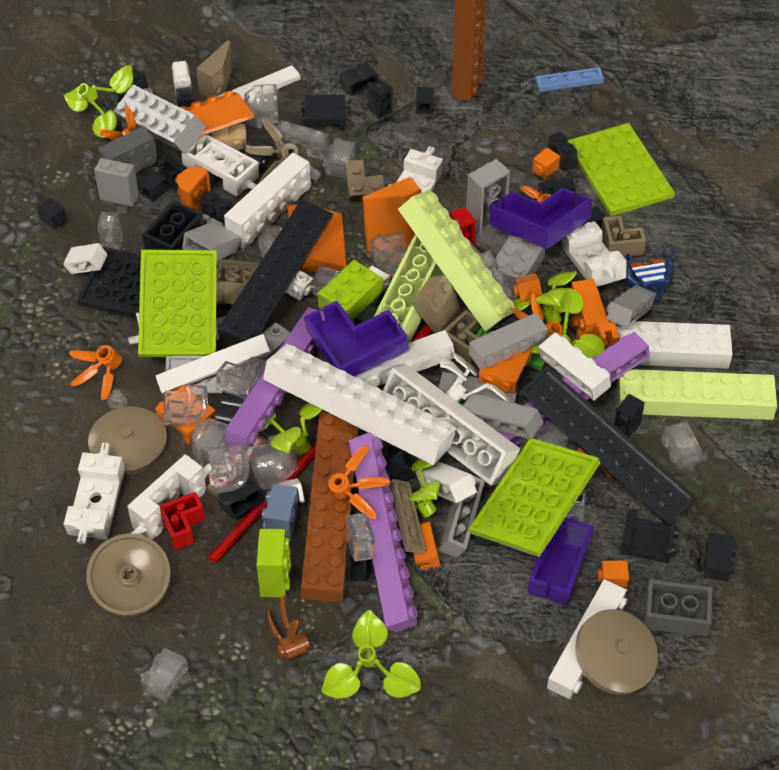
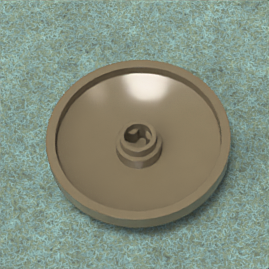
M128 406L114 409L100 417L91 428L88 445L90 453L97 454L100 453L102 443H105V445L106 443L110 444L108 455L122 457L125 466L124 475H133L154 466L165 453L168 440L165 425L155 413L145 408Z
M121 534L106 540L95 550L87 566L86 579L93 599L101 608L114 615L131 617L146 613L160 603L170 585L171 569L165 552L155 541L139 534Z
M617 609L603 610L588 618L578 631L575 643L578 664L587 679L599 689L611 694L626 695L638 691L652 679L658 664L657 646L649 629L634 615Z

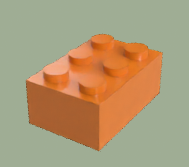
M594 279L572 282L571 289L576 290L583 299V308L580 313L572 314L573 327L577 328L578 340L584 334L594 335L596 323L609 322L606 319L607 315Z

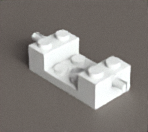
M207 134L198 137L186 154L182 153V163L185 167L200 166L208 169L209 172L222 178L223 189L235 196L240 195L247 188L253 190L257 186L253 182L259 178L258 161Z
M431 146L428 147L425 153L410 149L404 159V171L397 182L411 177L421 188L422 192L427 190L433 191L443 172V159L432 156L435 148H431Z
M595 221L580 225L562 238V249L586 280L594 279L596 287L626 278L625 258L619 251L610 252L602 243V230Z
M102 443L100 453L82 452L78 468L81 477L74 505L68 506L64 521L68 535L78 536V543L82 542V544H85L86 537L108 540L125 471L122 457L108 455L110 447L108 443L106 445ZM94 496L102 497L97 503L91 502Z
M186 454L127 506L132 528L135 529L130 534H139L150 539L158 536L164 528L159 506L177 499L180 494L186 496L196 492L198 497H201L206 490L205 478L214 470L212 465L208 463L203 468Z

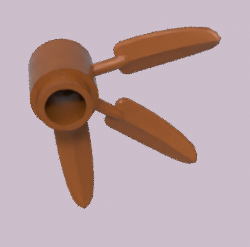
M283 595L280 599V611L288 637L282 638L274 624L271 610L269 609L267 612L270 628L275 638L279 639V645L276 646L277 652L281 658L284 657L285 660H289L305 653L310 648V645L304 633H296L299 620H293L289 625L285 607V595Z

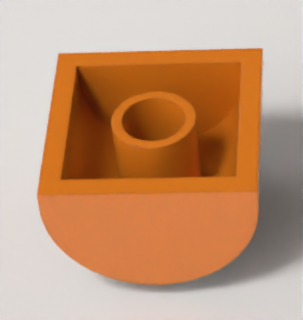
M191 167L176 177L175 182L179 187L177 195L180 196L181 204L197 211L200 208V198L207 191H211L208 169Z

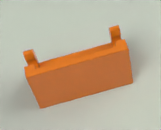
M614 322L596 323L594 335L601 338L605 351L609 346L619 342L620 337Z
M430 522L420 524L426 551L423 554L414 553L416 565L421 564L420 569L440 567L441 563Z

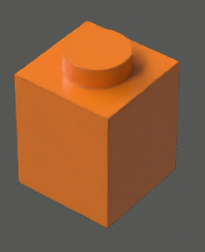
M546 148L533 158L532 171L546 179L559 169L560 156Z
M536 273L514 278L516 285H513V291L515 296H519L521 302L531 299L533 292L536 293L537 297L542 295L540 281Z
M602 561L601 569H597V580L601 581L602 584L605 579L627 589L629 581L627 561Z

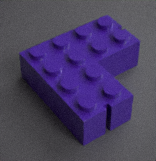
M563 187L541 203L515 192H510L502 198V201L498 200L489 207L490 226L542 248L549 249L591 218L592 199L581 194L576 195L575 192Z
M338 301L322 308L325 323L322 321L319 309L304 316L306 330L327 362L354 377L409 350L408 336L397 323L390 310L356 326Z
M565 517L540 557L503 544L501 547L537 558L529 579L527 593L544 599L547 595L550 596V601L567 606L592 540L594 526Z

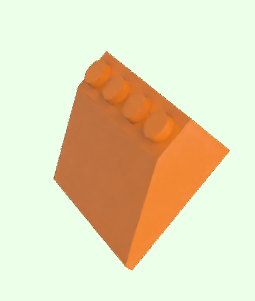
M232 90L224 92L223 96L220 97L211 96L207 98L208 101L202 103L201 101L191 104L192 106L187 108L185 106L180 107L194 114L206 126L199 136L254 118V114L242 97Z
M411 177L362 197L368 252L408 249L415 233L398 208L411 197L422 193L421 188Z
M288 205L289 217L297 205ZM327 210L333 213V218L300 271L304 273L338 271L346 267L341 213Z

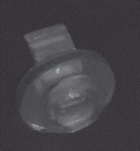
M113 389V393L108 397V405L112 409L125 407L127 405V397L121 393V389Z

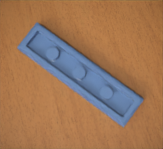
M600 67L535 76V82L538 91L544 92L604 83V77Z

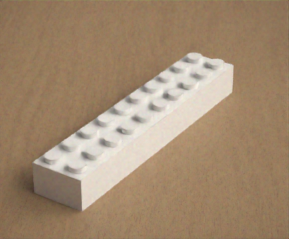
M286 344L266 361L263 377L265 381L372 433L376 437L432 465L452 445L457 427L327 362L317 359L311 354L297 349L295 346Z

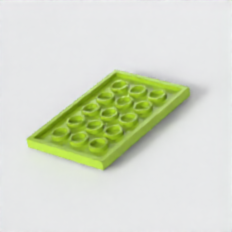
M629 123L568 140L577 149L576 162L610 217L674 198L675 192Z
M141 250L139 357L207 356L216 352L217 250Z
M534 438L532 440L529 439L469 527L470 533L540 557L600 465L599 458Z

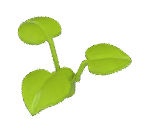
M127 65L112 76L109 82L112 88L97 87L95 85L90 87L86 83H82L73 91L64 94L67 104L74 111H84L89 101L101 113V116H98L93 123V131L98 137L106 138L99 133L100 129L115 130L117 117L111 110L104 113L94 102L97 98L96 90L109 92L116 90L118 94L125 93L133 83L132 66Z
M577 271L564 272L553 276L547 282L548 286H552V290L535 299L536 303L546 304L543 307L542 313L547 322L557 321L559 323L562 320L560 313L552 305L560 306L566 289L557 288V286L570 282L576 276ZM518 297L512 300L515 308L523 310L531 304V299L521 302Z
M565 288L566 293L561 300L560 306L552 305L557 312H565L561 337H565L574 348L578 347L587 358L600 355L605 351L604 343L600 337L593 334H584L580 337V340H574L571 343L570 338L566 335L569 313H580L583 308V299L576 290ZM539 345L531 347V353L540 354Z
M308 402L299 411L302 430L299 427H293L286 431L273 420L276 417L274 412L273 416L267 419L265 428H267L269 424H273L281 432L272 439V447L278 451L289 453L293 446L299 455L309 451L311 445L306 438L308 433L305 427V420L315 417L323 409Z
M418 459L411 469L412 471L418 470L422 488L414 492L409 500L411 502L415 501V507L418 508L421 515L425 518L437 510L432 499H437L440 482L436 480L425 484L422 471L432 464Z
M368 610L360 617L353 630L354 644L360 648L358 651L359 661L355 671L353 672L352 668L347 664H336L328 670L321 688L322 693L336 699L349 698L360 688V681L356 677L362 665L364 667H372L375 664L387 675L383 681V686L386 693L394 698H404L420 691L421 683L417 673L409 665L397 662L391 666L390 672H388L377 659L373 647H380L387 640L388 631L385 624L371 610Z

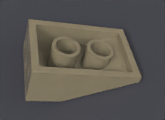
M229 40L196 68L199 93L208 98L222 95L226 91L233 68L231 42Z
M445 275L428 278L411 302L412 306L434 333L443 331L462 313L456 291Z

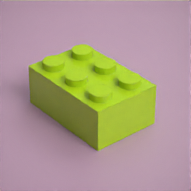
M353 260L318 292V307L322 309L338 301L352 321L383 292V278Z
M260 529L257 573L261 597L281 598L283 595L286 597V590H290L289 572H291L292 560L290 559L289 538H286L285 529Z

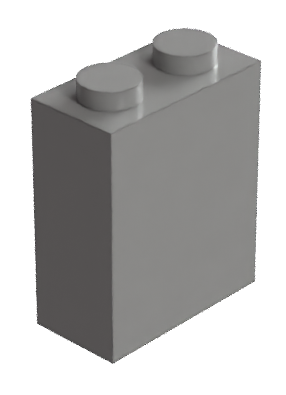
M100 158L94 169L100 200L133 207L139 195L134 165Z
M211 222L185 232L182 249L217 250V260L237 253L240 236L215 222Z

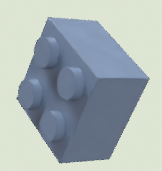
M272 484L271 491H267L266 495L267 508H263L262 511L263 529H285L286 538H289L291 543L298 513L297 487Z

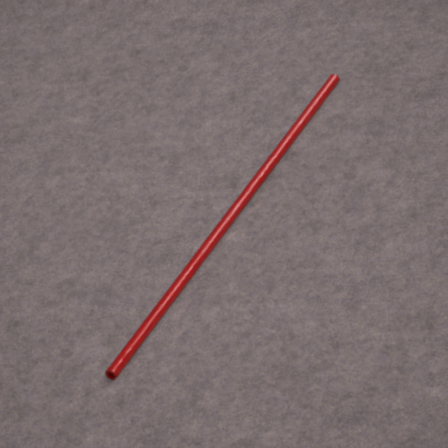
M428 324L411 342L427 337L433 332ZM317 441L279 482L295 479L315 458ZM266 500L258 507L253 508L208 556L212 563H216L259 518L263 508H267L268 503H266Z

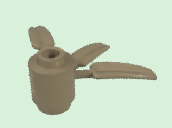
M265 117L261 118L264 127L275 142L278 141L280 145L277 150H273L272 146H250L245 151L250 154L272 156L273 153H277L280 160L279 162L275 161L270 166L260 182L292 153L298 155L296 145L283 143L281 140L282 134Z

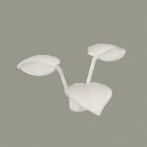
M456 353L453 354V357L456 359V362L465 367V373L447 357L441 359L440 367L447 368L458 375L454 385L446 392L456 402H459L462 398L466 400L472 393L475 394L488 388L506 402L511 403L508 396L502 390L489 383L466 394L467 389L462 385V382L464 380L467 381L468 378L466 376L469 372L478 376L477 370Z

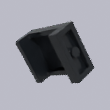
M305 95V102H301L302 113H305L301 114V124L305 125V131H309V124H339V131H346L345 95Z
M628 509L620 554L669 564L670 556H675L676 544H673V539L678 538L679 527H675L676 519H672V523L669 526L666 523L635 518L636 511Z

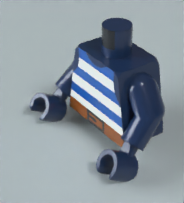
M673 247L671 248V255L666 253V248L663 250L662 254L666 261L662 258L629 265L632 257L630 254H626V284L631 288L638 285L656 293L654 301L660 300L663 297L662 293L666 291V286L670 284L673 277V261H671V257L675 254Z

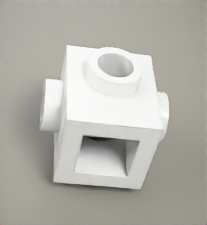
M299 271L286 293L301 300L312 291L313 287L311 284L313 278Z

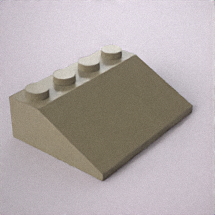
M217 260L216 304H234L260 263Z

